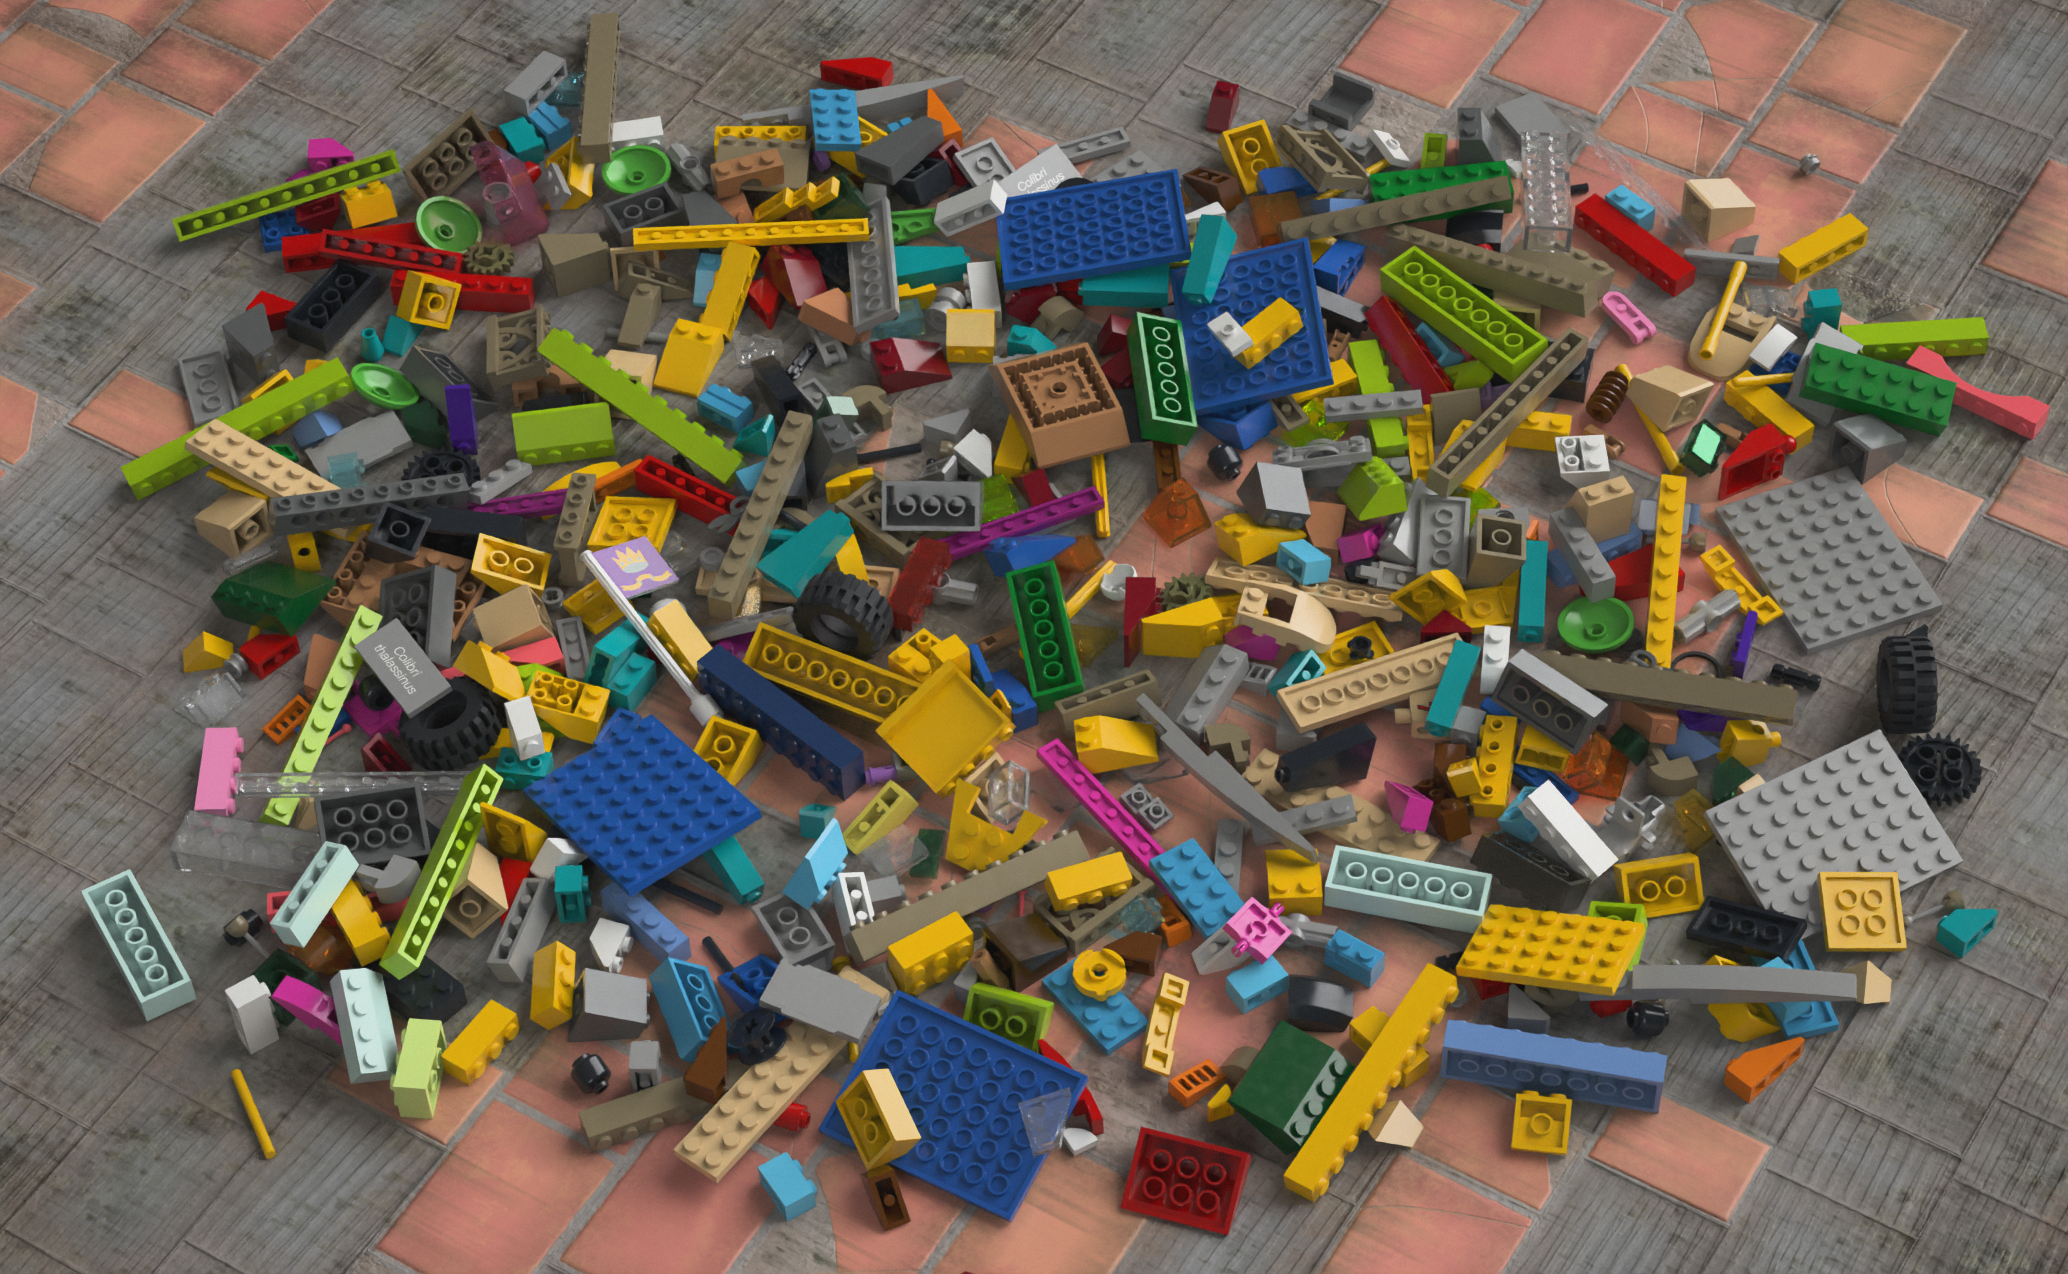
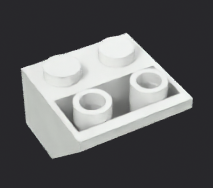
M1604 435L1555 437L1554 441L1561 478L1578 489L1609 480L1610 468Z

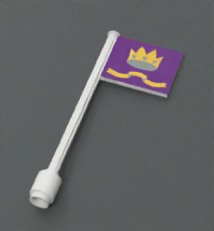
M646 536L594 553L590 550L582 552L579 560L586 564L691 699L692 705L689 710L702 727L706 728L712 715L725 719L724 712L711 695H703L697 691L627 601L679 582V578Z

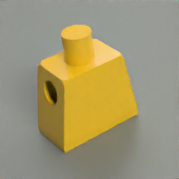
M312 532L286 535L295 568L310 573L322 571ZM307 548L309 554L300 556L299 550Z
M1730 720L1727 721L1719 742L1722 751L1715 754L1725 772L1757 765L1765 761L1770 748L1781 745V736L1777 731L1770 732L1765 722Z
M1527 724L1515 763L1563 774L1570 752Z

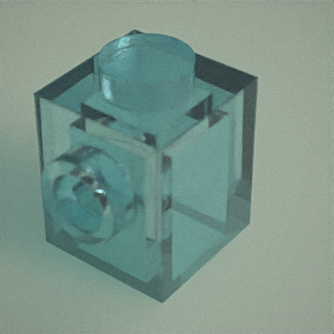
M1139 893L1117 913L1127 930L1131 933L1135 931L1153 932L1165 921L1160 912L1162 906L1153 897L1148 899L1142 893Z

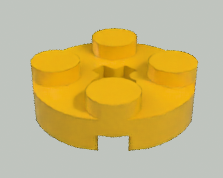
M1102 948V951L1093 952V949L1087 950L1080 954L1074 962V985L1081 993L1093 997L1097 1001L1107 1000L1109 996L1118 993L1125 984L1126 969L1124 960L1119 954L1110 949ZM1094 971H1105L1104 976H1095Z

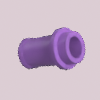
M895 764L877 768L869 766L865 770L866 785L875 787L876 783L897 780Z

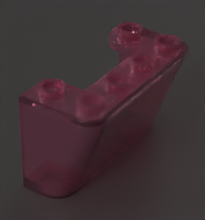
M483 141L470 146L469 149L484 185L487 186L493 182H508L512 189L513 197L493 204L507 243L513 247L534 239L537 235L545 234L549 229V221L524 162L490 141ZM506 206H512L515 210L511 216H504L501 213L502 209Z

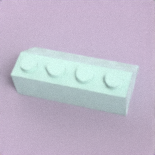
M367 968L340 970L331 979L330 985L350 1083L391 1080L392 1074H396L397 1071L396 1055L398 1048L383 976Z

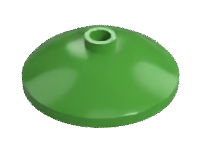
M645 145L627 146L612 153L611 162L604 163L602 167V177L606 186L613 192L623 196L631 195L663 182L667 183L671 174V166L667 156L660 150Z
M437 196L423 202L417 210L415 227L420 239L427 247L462 253L464 257V252H468V246L474 247V241L481 242L482 227L473 210L463 202L451 197Z
M362 363L354 366L350 373V380L355 390L366 401L376 407L403 410L413 407L419 399L417 387L406 380V376L389 367L373 363Z
M1587 596L1576 599L1562 610L1558 618V632L1561 639L1571 648L1586 653H1604L1614 650L1623 645L1630 638L1634 630V616L1631 609L1624 602L1614 597L1590 603Z

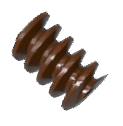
M1608 371L1604 374L1585 407L1587 413L1593 419L1600 423H1609L1613 419V416L1627 396V377L1617 371Z

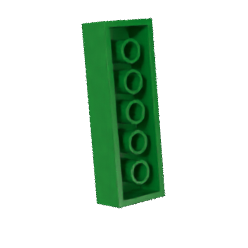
M1506 160L1370 174L1368 181L1369 202L1373 203L1474 181L1508 176L1512 199L1398 222L1403 224L1443 220L1479 210H1504V213H1512L1514 190Z
M1136 312L1126 334L1141 437L1187 446L1197 429V420L1181 321Z
M1815 343L1808 355L1798 397L1861 415L1871 412L1883 421L1940 437L1948 424L1957 383Z
M1054 560L1005 573L1031 692L1039 713L1055 709V701L1086 691L1060 575Z

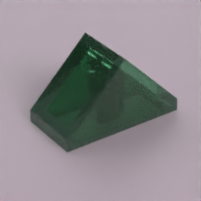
M1626 723L1608 741L1611 746L1637 767L1647 756L1650 744L1644 736Z

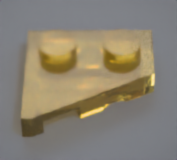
M1071 623L1079 662L1087 667H1090L1118 637L1116 629Z
M1694 788L1674 803V809L1689 852L1695 854L1716 837L1703 817L1705 811L1714 806Z

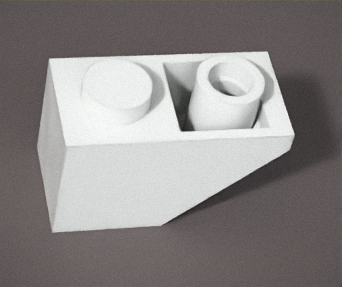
M599 918L590 936L592 954L601 971L620 973L623 966V958L626 952L629 953L633 947L634 939L631 937L629 925Z

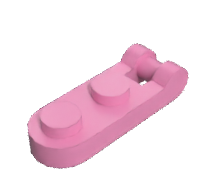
M1608 292L1604 295L1602 309L1629 335L1633 344L1637 345L1643 341V338H1650L1657 334L1654 324L1623 294Z

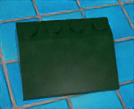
M266 560L225 579L212 594L211 599L224 617L292 637L334 587L336 581Z
M1280 1020L1226 1102L1285 1155H1288L1303 1147L1355 1067L1336 1049Z

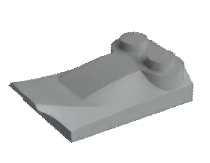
M784 893L752 906V913L757 920L758 928L765 932L781 959L788 960L789 964L795 967L797 964L803 967L810 965L826 972H830L833 969L832 960L836 944L812 906L807 910Z

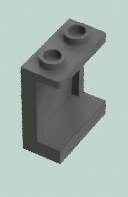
M1336 72L1333 75V85L1319 101L1316 99L1311 100L1308 114L1352 132L1374 105L1375 88Z

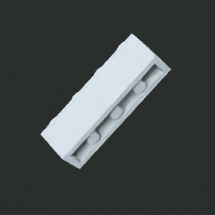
M1549 779L1518 805L1524 817L1532 822L1539 830L1541 836L1553 846L1559 857L1566 861L1575 872L1577 878L1583 881L1586 886L1590 885L1618 860Z

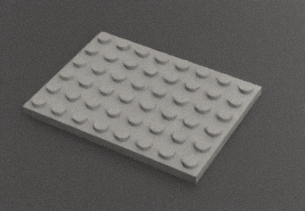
M1848 466L1715 508V516L1766 594L1783 611L1781 617L1806 655L1942 611V602Z
M1880 729L1715 806L1703 814V817L1759 908L1807 921V929L1801 937L1802 941L1823 932L1817 882L1819 872H1897L1901 894L1961 865L1963 862L1960 854Z

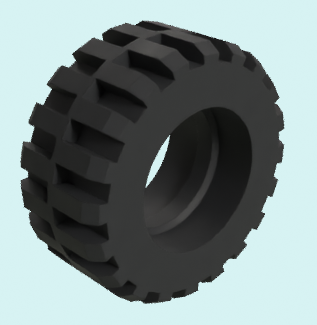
M825 571L813 576L808 581L793 608V621L796 625V630L799 634L803 635L804 639L864 662L873 659L878 654L894 624L891 606L888 605L887 599L879 594V590L875 587L872 588L868 585L867 581L857 579L852 574L846 575L841 571L834 573L832 571Z
M1923 635L1888 636L1879 645L1878 661L1876 664V692L1882 727L1890 734L1927 733L1934 727L1938 707L1937 664L1935 663L1933 645L1930 643V639Z
M460 676L453 679L445 678L453 691L411 719L402 711L398 727L400 730L399 734L414 761L422 768L441 773L442 770L446 773L453 772L457 768L461 770L466 768V765L479 761V757L485 756L490 751L491 745L494 746L502 728V717L488 690L474 679L468 677L464 679Z

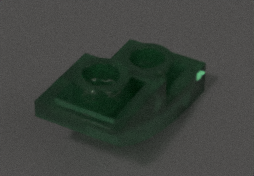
M920 828L909 873L911 877L937 879L940 856L943 857L945 830Z

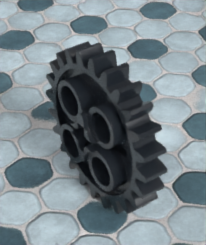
M444 446L438 452L433 447L430 454L422 451L423 457L421 458L414 456L415 463L408 462V468L403 469L404 476H401L402 481L463 473L468 487L481 480L480 467L477 466L476 459H471L470 453L464 455L463 449L455 453L454 447H451L449 451H445Z
M1926 733L1925 740L1920 736H1916V741L1909 740L1907 747L1903 746L1901 753L1898 754L1900 762L1923 798L1927 799L1928 805L1933 800L1937 802L1938 807H1941L1942 801H1946L1949 806H1952L1953 800L1961 804L1963 797L1970 799L1971 792L1976 793L1977 786L1980 785L1982 777L1981 760L1975 759L1976 751L1968 752L1969 744L1960 745V738L1953 742L1949 734L1945 739H1942L1940 733L1936 734V738H1932L1929 733ZM1937 753H1940V755H1941V762H1940V775H1941L1940 785H1941V787H1939V786L1937 785V776H1938V764H1936V763H1937V759H1938V754H1937Z

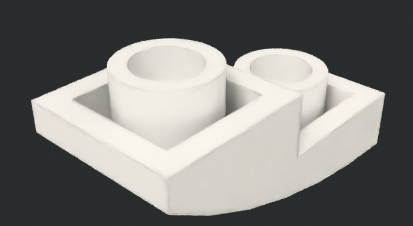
M1777 324L1749 355V359L1769 372L1779 358L1787 353L1797 340V336Z

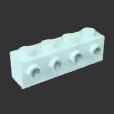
M325 841L270 922V925L283 943L304 948L358 868V862L346 845Z

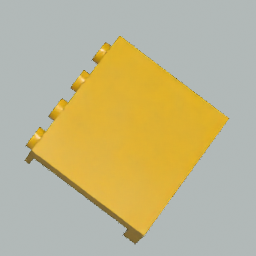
M948 658L875 731L941 799H944L955 792L957 779L963 780L968 777L982 760H987L995 752L994 748L1001 742L1007 741L1012 736L1016 726Z

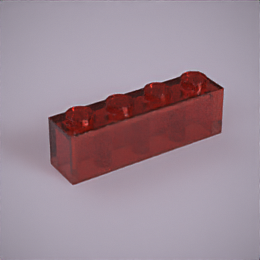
M923 536L920 537L887 599L894 618L892 627L913 632L916 624L921 623L926 605L931 604L935 588L941 585L945 569H949L952 563L949 543Z

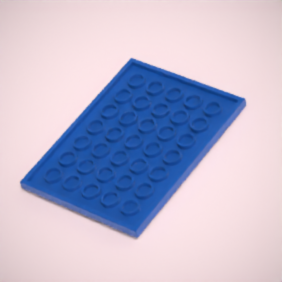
M1177 169L1007 197L1004 214L996 217L1005 291L1042 286L1055 282H1066L1068 280L1102 274H1113L1115 272L1136 270L1149 266H1160L1173 262H1183L1190 260L1192 253Z
M1308 237L1230 255L1211 304L1193 305L1182 294L1188 266L1169 270L1176 319L1180 320L1182 324L1196 416L1334 384ZM1281 297L1299 311L1303 327L1250 369H1247L1231 356L1228 350L1208 329L1207 323L1226 311L1242 327Z
M652 714L554 770L545 778H541L523 789L525 798L629 897L762 818L760 809Z
M896 990L818 1130L821 1134L857 1150L835 1101L862 1071L889 1069L921 1139L907 1154L886 1164L1012 1223L1089 1079L1088 1076L900 990Z

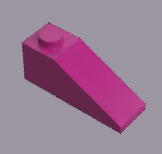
M1385 780L1384 787L1393 821L1400 825V830L1412 834H1415L1416 830L1425 832L1433 801L1408 785Z

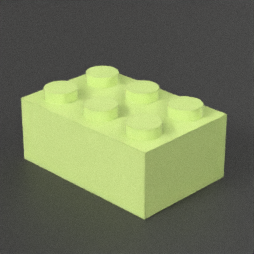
M409 1018L407 1029L402 1030L401 1044L403 1046L402 1050L398 1051L396 1055L397 1071L396 1074L391 1076L390 1089L395 1093L394 1105L398 1106L400 1117L433 1119L444 1073L441 1055L448 1048L442 1022L439 1020Z

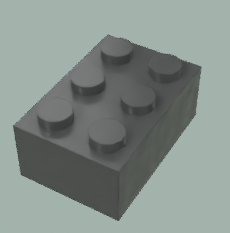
M666 182L602 205L605 225L619 247L634 246L633 228L686 226L685 211Z

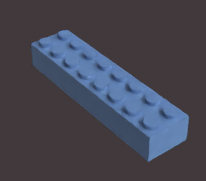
M1448 1019L1442 1049L1440 1077L1522 1091H1536L1546 1095L1554 1093L1563 1094L1570 1099L1659 1113L1667 1055L1657 1052L1637 1051L1627 1047L1607 1046L1602 1043L1577 1041L1573 1038L1564 1039L1547 1034L1522 1032L1518 1029L1510 1030L1497 1028L1492 1025H1479L1463 1020L1455 1021Z

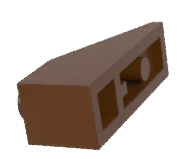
M1203 166L1182 175L1183 179L1209 204L1218 201L1226 212L1234 210L1237 205L1244 202L1235 176Z

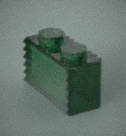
M1703 419L1692 427L1679 463H1683V466H1687V469H1690L1691 472H1694L1700 478L1707 473L1712 474L1719 466L1718 458L1726 448L1724 442L1728 436L1707 419Z

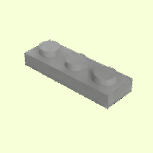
M518 459L509 460L503 467L490 472L484 479L473 483L469 487L468 501L483 505L533 473L531 464Z

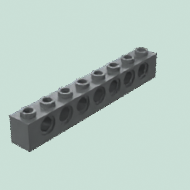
M457 473L270 498L268 520L274 537L372 524L375 523L385 501L424 515L426 506L467 510L470 490L464 474Z

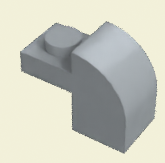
M394 854L384 871L361 864L356 873L361 886L365 890L376 892L380 903L390 904L402 901L411 895L421 870L417 861Z

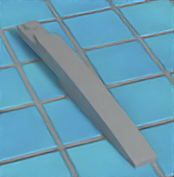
M963 75L855 91L858 116L869 122L926 107L927 90L931 88L941 102L964 95ZM810 104L741 114L743 126H806L807 134L813 133Z
M1144 693L1136 699L1140 708L1138 710L1139 715L1145 722L1151 721L1155 725L1153 728L1160 736L1164 749L1194 778L1229 807L1283 845L1315 864L1320 861L1315 848L1216 750L1207 756Z
M1633 965V971L1625 972L1614 996L1579 992L1580 1001L1690 999V1004L1857 1001L1856 974L1753 966Z

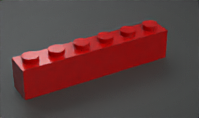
M1596 193L1575 206L1574 223L1580 229L1590 234L1596 241L1602 243L1612 253L1618 255L1628 265L1634 267L1663 291L1676 297L1694 284L1695 266Z
M415 222L339 231L424 246L417 233ZM322 233L282 237V258L286 273L327 269L337 261L320 256L319 247Z
M323 229L319 247L320 256L335 260L340 258L352 263L392 270L461 273L464 261L463 254L328 229Z
M394 270L390 284L394 306L399 305L408 270ZM415 271L461 284L455 310L519 313L534 307L536 296L533 278Z
M1382 295L1363 314L1369 322L1367 325L1379 337V344L1391 355V362L1402 371L1403 374L1401 376L1404 381L1411 385L1414 390H1421L1422 403L1424 405L1430 404L1431 411V394L1456 391L1453 387L1454 385L1397 300Z
M647 455L634 469L637 490L653 498L677 499L678 510L707 524H710L714 519L722 515L730 514V503L733 499L737 498L651 455ZM743 502V503L738 504L735 508L738 509L739 507H741L742 505H744L746 502ZM740 521L737 523L735 528L727 534L734 537V534L738 528Z

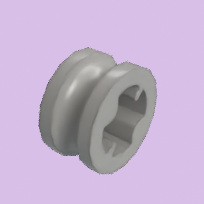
M549 587L543 591L541 600L544 602L547 611L555 612L563 607V592L557 587Z
M235 653L230 656V660H225L223 663L226 671L237 679L242 676V672H247L249 669L246 661Z

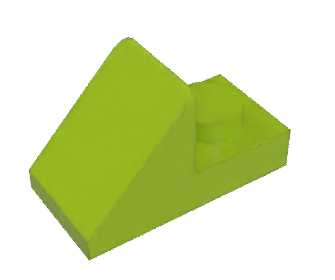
M1425 132L1420 169L1444 167L1447 153V134Z
M1479 360L1444 367V371L1453 383L1455 390L1478 387L1480 390L1494 374L1492 370Z

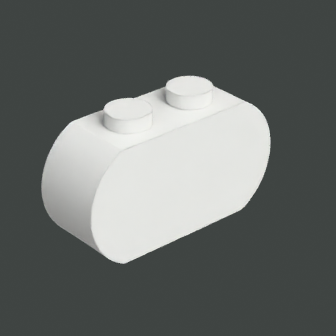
M1485 625L1480 694H1493L1506 667L1509 657L1510 627Z

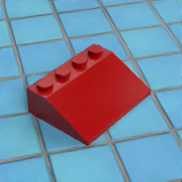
M1141 1127L1120 1208L1229 1235L1244 1190L1252 1156L1246 1152Z

